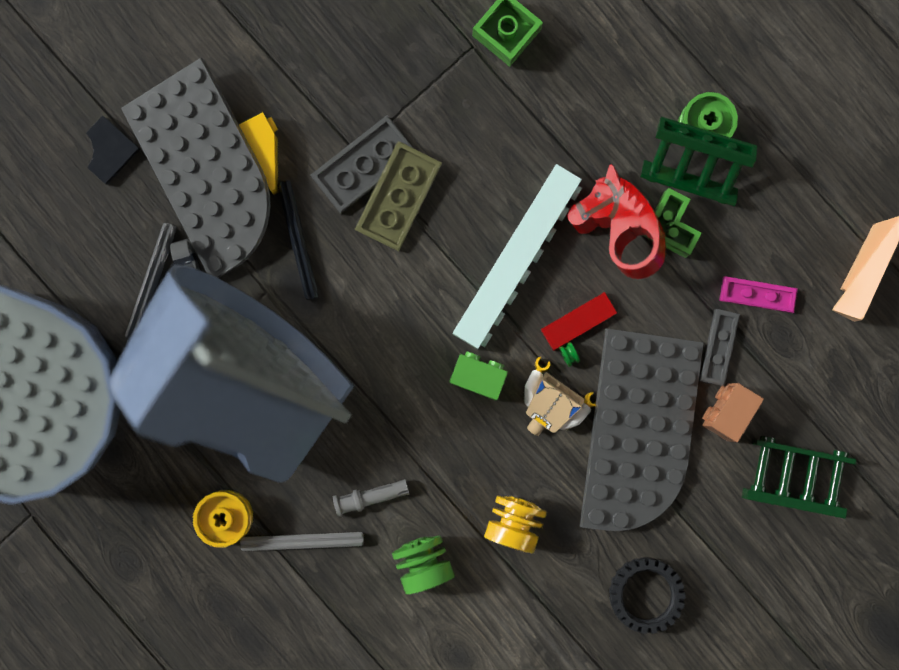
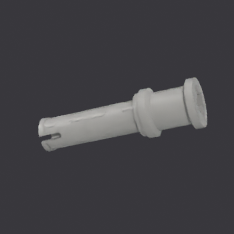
M404 479L360 492V490L356 489L351 494L340 497L335 495L332 497L339 518L347 512L355 510L360 512L365 506L409 495V491Z

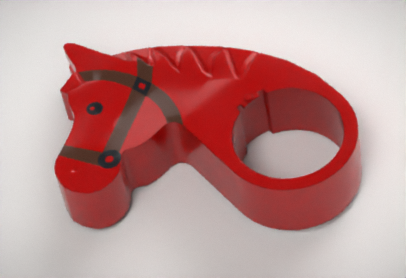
M610 164L606 177L596 180V185L593 187L591 194L569 209L568 220L577 232L581 234L590 233L597 226L602 228L611 227L609 245L611 259L627 277L644 279L655 274L665 260L666 240L664 230L659 218L646 198L634 185L620 178L615 167ZM647 235L648 238L653 239V250L646 260L635 265L622 263L624 248L629 242L636 239V236Z

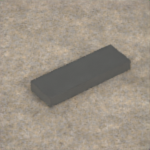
M714 309L699 381L725 386L740 314Z

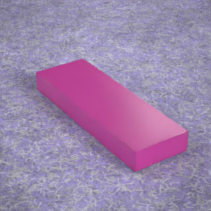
M724 276L719 301L794 313L798 288Z

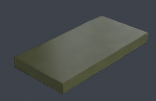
M398 141L355 230L399 251L442 163Z

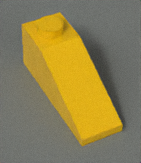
M262 112L239 124L265 174L270 191L275 195L278 193V142L274 132L278 129L272 117L267 119Z

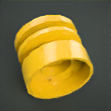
M497 495L495 502L504 505L505 509L493 507L492 512L502 518L501 521L489 520L484 537L517 550L534 553L539 537L530 532L529 529L530 527L542 528L543 523L534 520L533 517L545 518L547 512L532 502L513 496L503 497Z

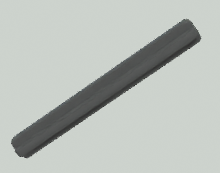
M169 223L162 225L125 333V337L131 339L154 297L170 250V244H172L177 230L175 225Z

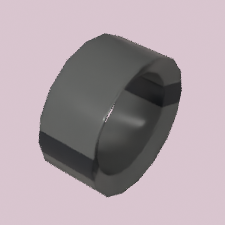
M189 239L170 244L174 265L189 266L200 270L196 254Z

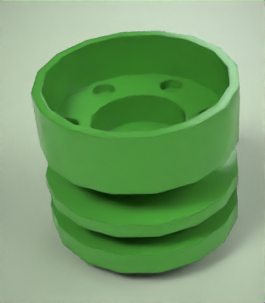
M440 535L415 539L392 552L393 559L405 557V560L396 564L397 569L409 568L410 572L400 578L406 594L430 589L455 577L449 560L437 561V557L446 552L445 547L433 549L434 546L443 542Z

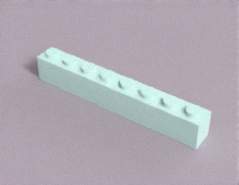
M555 165L453 331V335L477 350L480 345L483 347L487 345L492 336L489 330L493 324L498 326L505 315L502 312L503 307L506 303L511 305L518 292L514 289L519 282L524 284L531 271L527 270L532 261L537 263L544 251L540 249L544 240L550 242L556 232V229L553 228L557 219L562 221L569 211L566 205L570 198L574 201L582 189V187L578 186L582 179L561 166Z

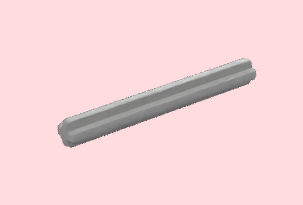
M362 532L243 537L240 546L242 551L362 546L364 544V534Z

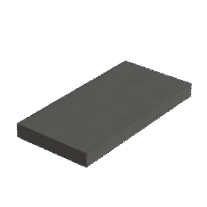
M386 115L310 176L338 212L342 214L376 187L398 141L410 147L412 145L389 116Z

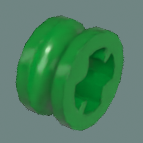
M571 342L568 343L567 347L559 348L568 367L572 366L573 362H580L579 356Z

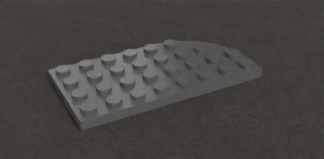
M199 58L121 109L207 274L220 278L244 263L259 246L269 221L270 193L265 174L205 59Z
M605 329L580 527L606 531L634 529L660 516L677 497L684 483L688 467L703 342Z

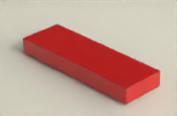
M604 292L542 328L541 332L551 349L555 350L617 314Z

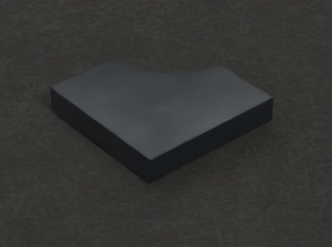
M103 115L86 132L93 146L92 160L87 168L104 184L108 185L140 149Z

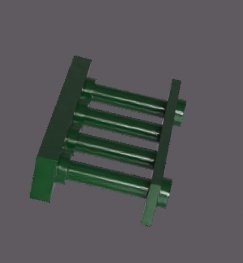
M661 116L655 137L661 140L653 162L644 160L640 177L653 183L657 182L706 197L721 204L735 206L738 188L733 186L742 166L745 165L753 168L756 161L757 145ZM671 143L685 147L677 169L662 165ZM694 151L709 154L700 177L686 173ZM719 158L733 162L724 184L710 180Z
M760 436V440L752 439L751 444L761 446L754 485H751V489L743 488L741 498L846 519L847 509L839 507L838 496L844 463L856 464V459L848 458L849 453L834 450L832 455L776 444L775 438ZM771 448L785 451L779 490L776 489L775 494L767 493L766 487H764ZM796 453L810 456L803 495L800 494V499L790 497L791 492H789ZM820 458L834 460L828 499H825L824 504L815 502L816 497H813Z

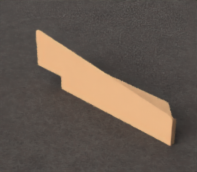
M899 216L873 224L841 287V290L845 292L832 311L854 322L864 318L899 242Z

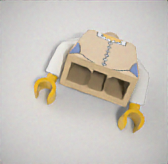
M538 357L535 362L536 370L531 372L525 384L524 403L528 407L526 414L532 418V421L527 426L528 430L534 435L539 436L544 428L555 433L559 429L567 430L580 425L591 412L590 408L596 406V402L594 404L590 402V396L594 392H590L582 398L546 372L550 367V361L545 368L540 367L538 362L541 357Z

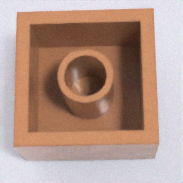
M730 383L726 386H721L715 398L718 400L713 408L710 406L704 413L702 419L705 421L702 426L726 441L738 442L764 399L739 383Z

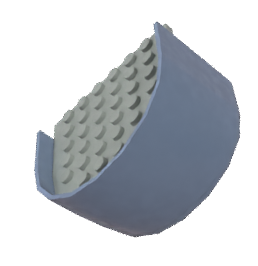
M172 265L150 302L110 379V387L118 405L140 435L172 446L188 441L201 444L238 457L250 473L276 482H285L292 476L332 418L343 423L349 420L351 414L342 403L354 387L319 348L274 311L215 276L189 266Z
M0 285V501L14 504L54 495L91 471L116 434L121 408L110 387V379L117 366L116 357L99 329L67 307L29 292Z

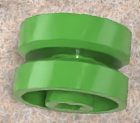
M706 92L697 95L687 104L678 122L731 138L737 128L738 115L735 106L727 97L719 93Z

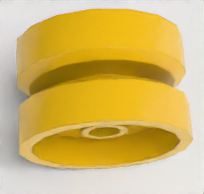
M220 490L205 496L197 504L193 513V526L197 536L204 543L213 547H227L240 541L249 532L253 523V511L249 501L242 494L233 490ZM224 513L226 515L225 520L227 522L221 520V514Z

